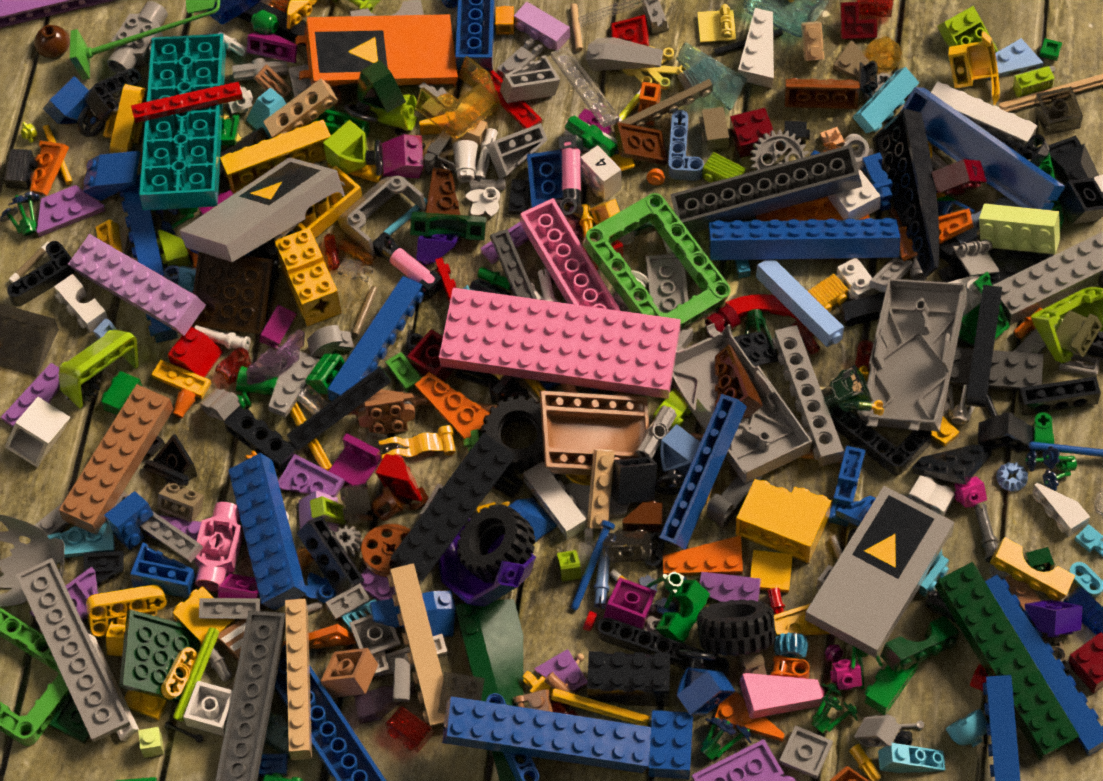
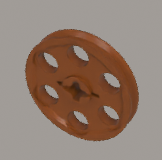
M384 524L369 531L361 545V555L365 566L376 575L382 577L390 575V565L392 564L389 561L390 557L402 543L401 537L407 536L410 529L399 524ZM387 531L392 533V536L388 538H385L381 535L383 532ZM369 543H376L378 545L374 549L367 547ZM377 558L382 562L379 565H374L371 561Z

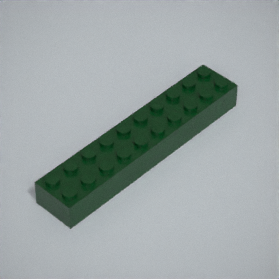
M973 561L938 579L934 587L988 676L1011 675L1015 720L1039 760L1075 742L1079 734Z

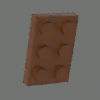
M620 122L613 125L620 157L666 165L669 162L661 130Z

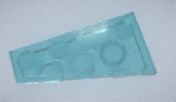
M685 42L676 60L692 75H695L700 80V83L710 79L713 85V96L725 104L729 111L732 110L747 78Z

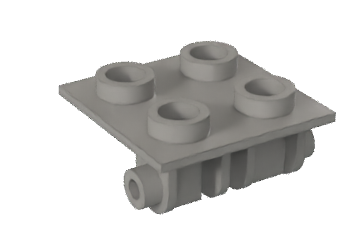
M990 241L963 242L959 246L952 247L970 276L983 275L985 272L989 274L1000 272L988 254V251L992 248Z

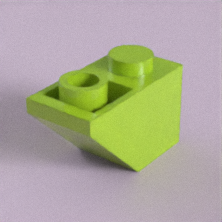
M159 230L160 238H157L159 249L164 250V253L161 254L163 264H168V266L176 265L179 268L191 265L183 239L164 230Z

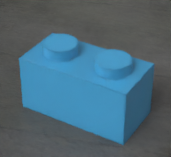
M735 260L738 278L749 277L750 266L748 260Z

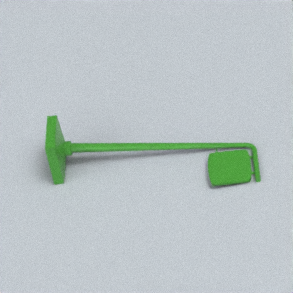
M186 0L187 13H192V17L95 48L87 46L78 29L71 30L70 60L83 80L90 79V61L94 55L214 14L220 8V0ZM215 2H217L214 10L193 16V13L213 9Z

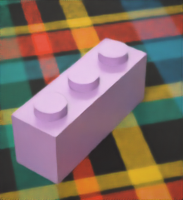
M527 1L514 15V26L519 31L527 33L531 38L542 42L549 49L558 52L570 38L569 26Z

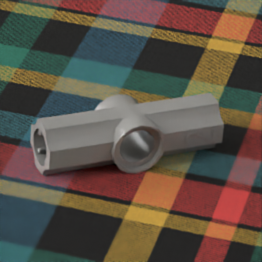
M257 58L250 64L232 66L234 81L254 79L255 75L266 64L278 76L288 75L287 61H267L263 58Z
M665 405L662 406L650 427L645 430L644 437L635 451L639 458L653 457L661 440L668 434V430L677 416L673 408Z

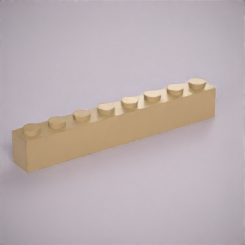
M413 563L390 569V575H387L389 586L393 587L395 594L392 595L394 606L399 607L400 614H397L399 625L404 627L405 633H402L404 645L409 646L410 652L407 653L409 664L414 666L415 672H412L414 684L419 685L420 692H417L419 704L423 703L425 711L422 712L425 724L428 723L429 728L443 725L446 703L449 698L415 566Z
M306 599L285 600L289 754L291 760L312 759L308 607Z

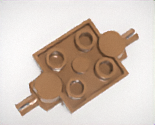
M403 391L375 395L346 416L355 415L361 427H369L370 436L408 431L407 422L415 418L416 405L428 403L425 397L415 398L413 393L403 394Z

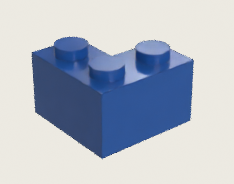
M134 491L104 516L116 538L126 548L131 550L144 539L139 526L154 514L148 502Z

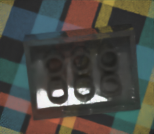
M0 303V367L37 377L59 330L55 319Z

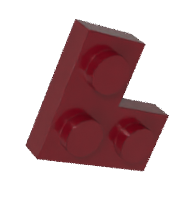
M840 2L841 39L877 38V19L859 20V2Z

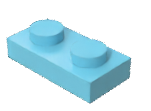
M944 556L940 558L922 582L919 594L926 597L931 590L936 589L934 586L938 579L946 576L949 571V559Z

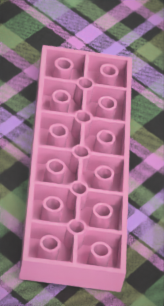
M453 288L439 360L441 367L669 399L681 319Z

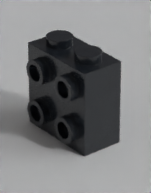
M651 457L614 460L611 497L620 505H628L632 502L654 501L657 463Z

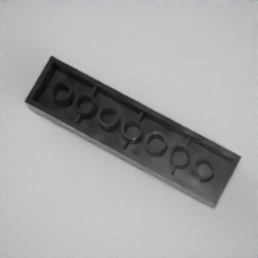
M484 432L390 557L389 561L396 567L414 563L418 581L422 584L516 455Z

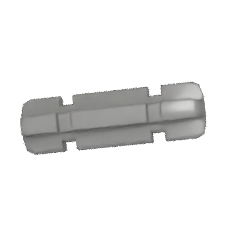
M495 179L480 180V182L472 180L470 181V191L478 188L485 190L487 187L504 190L506 182L505 179H497L498 181H495Z

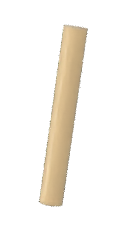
M573 3L570 5L575 47L576 51H582L583 45L577 4Z

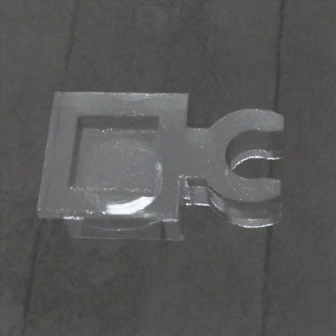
M348 256L344 257L337 270L339 275L353 280L359 276L365 282L369 281V276L364 274H373L372 267H362V261Z

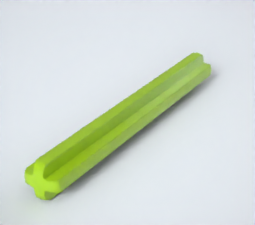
M210 627L207 631L173 715L177 721H184V714L196 683L201 680L218 638L219 630Z

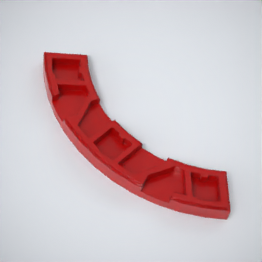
M771 294L742 296L725 302V305L729 304L733 307L739 317L747 315L748 311L752 309H759L785 317L788 315L797 319V322L805 326Z

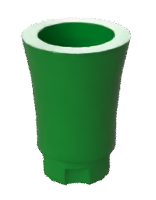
M241 366L236 383V392L245 391L272 395L278 378Z

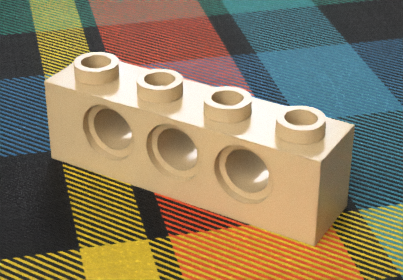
M319 79L263 122L271 137L274 138L279 134H285L296 128L306 126L327 109H330L338 102V99L330 85L324 80Z

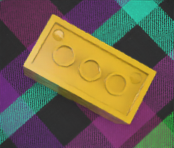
M310 227L275 240L280 268L306 326L308 327L341 314L337 288L326 267Z
M754 479L736 518V535H741L742 538L780 553L793 554V558L809 564L829 520L831 500L823 495L810 493L805 488L794 486L791 493L783 487L772 486L765 480L759 481Z

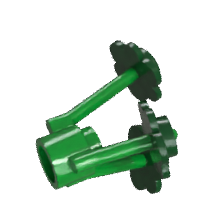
M827 682L826 685L821 683L820 686L827 693L822 697L823 701L810 724L824 733L826 730L830 732L835 725L848 715H851L858 721L856 706H853L851 703L847 705L843 702L847 711L831 724L829 723L832 720L827 716L832 707L836 710L843 709L839 705L840 701L836 697L831 696V694L837 696L842 694L834 683Z

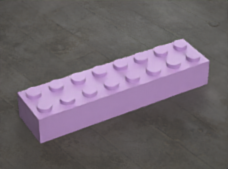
M91 234L87 236L68 263L81 276L185 336L206 306L193 293Z

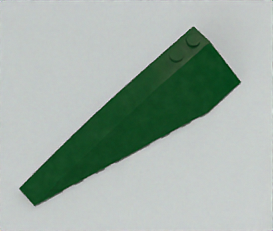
M514 599L495 600L485 607L469 605L467 603L455 605L456 616L478 701L485 702L489 695L497 693L504 698L507 705L516 706L513 697L523 695L524 635ZM492 751L499 781H516L504 753ZM516 756L515 760L523 764V758Z

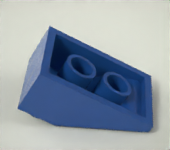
M554 150L527 154L532 208L549 199L562 198V151Z
M140 152L102 154L90 159L86 165L87 171L83 192L102 201L135 184Z

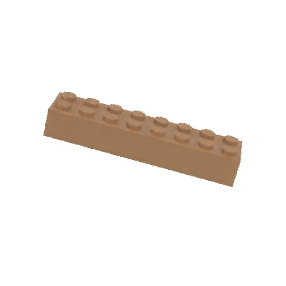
M136 384L59 508L64 521L95 535L98 534L106 521L104 515L115 506L172 413L173 407L170 398Z

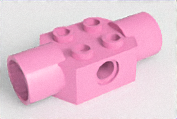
M228 502L216 503L212 517L202 520L197 542L203 546V549L194 558L196 566L199 567L195 584L199 588L203 586L207 591L218 592L220 584L225 579V575L235 571L243 540L241 526L238 525L240 515L235 504Z

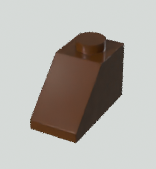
M656 501L641 503L622 520L623 532L662 533V503Z

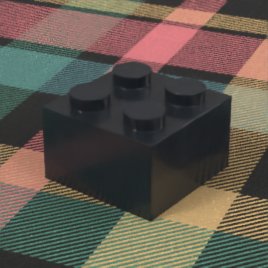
M1094 178L1069 180L1064 184L1065 187L1058 200L1072 224L1099 221L1103 217V193Z

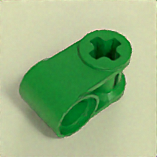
M1044 412L1037 414L1033 424V442L1054 444L1052 417Z

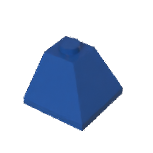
M533 498L516 500L508 506L517 511L530 523L534 530L535 542L557 527V524Z

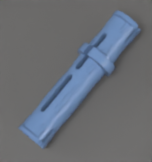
M603 550L599 556L597 580L594 585V607L600 609V601L602 604L601 608H606L607 593L610 589L608 577L611 552L605 550V557Z

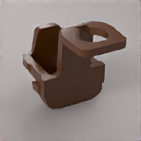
M387 485L382 489L383 493L373 500L371 508L384 521L390 519L397 512L402 511L403 508L409 511L419 510L426 504L429 497L425 489L420 487L419 490L423 499L418 504H412L414 500L396 494L394 488ZM388 504L390 511L384 513L381 507Z

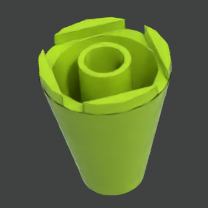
M410 94L403 95L406 102L388 113L371 107L370 110L378 115L379 119L377 122L406 131L413 130L417 122V116H414L415 110L418 111L415 96Z

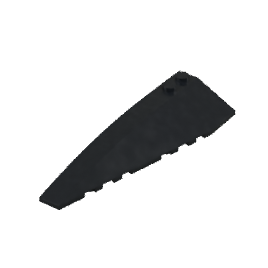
M903 109L872 139L875 154L880 153L883 158L881 168L887 173L888 179L892 181L891 193L892 198L895 200L894 207L902 226H907L906 235L913 242L911 247L918 254L917 261L924 277H928L938 269L939 219L936 187L931 173L933 168L922 113Z

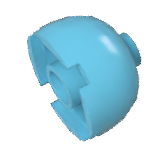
M978 709L948 726L946 731L950 738L958 745L966 746L971 744L974 747L983 742L982 737L987 732V720L981 709Z

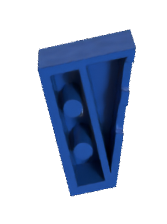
M144 542L142 543L131 571L133 587L159 585L162 587L164 594L189 598L195 586L194 570L175 559H169L160 551L156 552Z

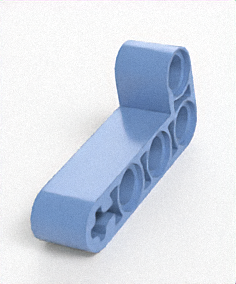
M677 110L672 114L669 176L675 180H700L704 166L703 160L699 157L686 156L688 114L684 110Z

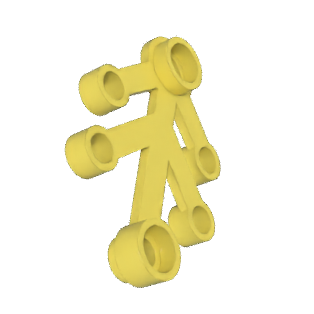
M672 48L664 49L661 64L673 59L674 50ZM682 64L680 67L661 66L658 68L622 70L628 76H635L641 82V85L645 81L652 83L653 78L661 85L662 90H667L670 88V80L666 77L663 78L659 73L679 75L683 72L682 70H686L690 66ZM641 71L648 72L650 76H644Z

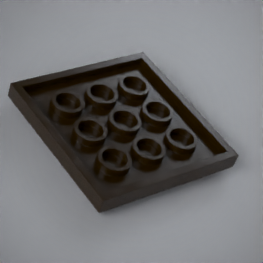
M198 252L193 294L206 306L192 326L198 325L200 327L261 334L265 328L274 260L242 256L230 262Z

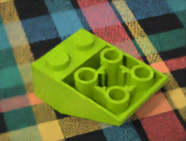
M974 6L937 26L949 47L982 42V31L989 35ZM994 44V49H995V53H996V52H998V49L996 48V46H995V44Z

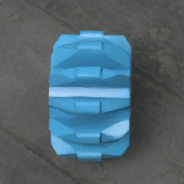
M795 632L781 633L779 636H776L774 641L775 655L802 659L808 651L807 638Z

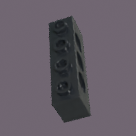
M1095 376L1022 387L1019 391L1018 402L1022 415L1095 405L1099 402L1101 391Z
M239 406L224 421L227 432L252 451H255L257 454L262 453L273 460L274 467L282 474L293 455H297L296 447L292 442H286L282 439L283 437L279 432L270 430L263 420H257L248 409L244 410ZM260 437H266L263 440H258Z
M322 516L309 520L297 532V535L337 596L364 581V578Z

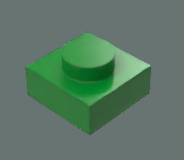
M1045 38L1040 57L1057 61L1062 42Z

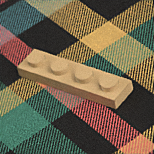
M594 449L587 516L588 528L602 529V520L608 521L615 454L613 450Z

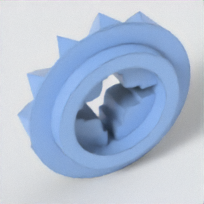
M1008 462L1001 465L996 475L997 482L1005 490L1018 491L1027 484L1028 472H1026L1024 466L1018 465L1017 462ZM1017 472L1016 479L1013 477L1008 479L1009 473L1014 474Z

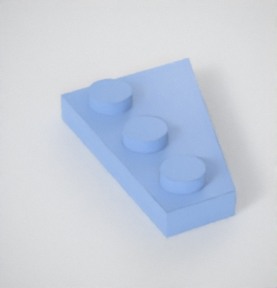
M1022 38L995 53L999 77L1019 70L1020 72L1027 71L1028 68L1043 67L1041 59Z

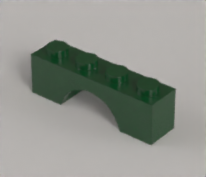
M412 212L410 235L431 236L435 234H451L465 239L485 241L487 217Z
M942 616L929 623L924 635L925 641L914 642L899 636L885 643L880 657L895 673L903 669L907 670L913 664L922 663L932 655L936 656L947 648H953L957 643L960 632L945 616Z

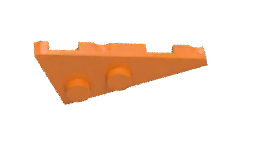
M338 624L309 633V649L356 644L353 633Z
M736 691L719 704L715 718L728 720L734 728H737L736 725L738 724L740 728L745 726L746 729L750 730L749 732L779 741L784 740L785 734L765 716L750 719L745 700Z

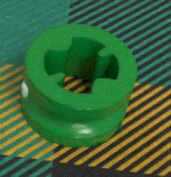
M245 391L242 392V395L237 394L241 408L245 410V407L252 406Z

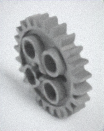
M779 129L776 135L772 130L770 136L765 133L763 135L764 139L758 138L759 144L755 143L753 145L756 150L750 151L754 155V157L749 159V161L754 162L750 168H756L757 171L770 167L788 148H791V151L778 164L789 162V156H794L796 160L804 158L809 151H803L806 144L800 145L801 138L795 140V133L790 137L789 131L782 135V131ZM776 143L783 145V151L776 149ZM763 155L770 157V164L763 162Z

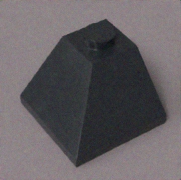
M1085 144L1051 157L1063 185L1069 180L1099 176Z

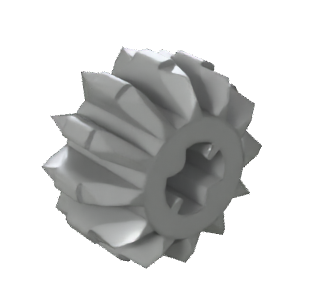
M345 524L344 529L338 526L337 532L332 531L347 554L354 557V551L360 552V545H362L361 533L356 531L354 526L348 529V525Z

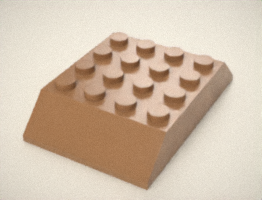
M540 391L546 469L554 474L591 476L594 449L615 451L614 460L639 458L635 451L644 437L645 430L649 428L646 397Z

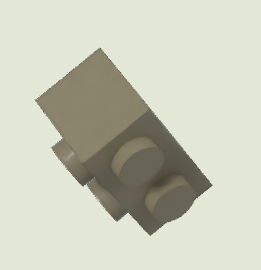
M724 107L702 109V117H699V127L703 128L704 131L701 132L702 143H706L707 150L728 148L729 134Z
M169 482L158 494L157 509L192 522L202 511L204 495Z

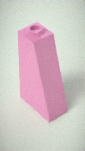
M745 673L739 681L750 719L819 707L824 696L823 688L820 687L818 680Z

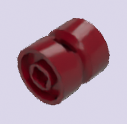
M729 304L720 308L718 314L713 313L705 318L706 326L714 323L716 330L720 333L728 324L730 325V330L741 324L738 314Z

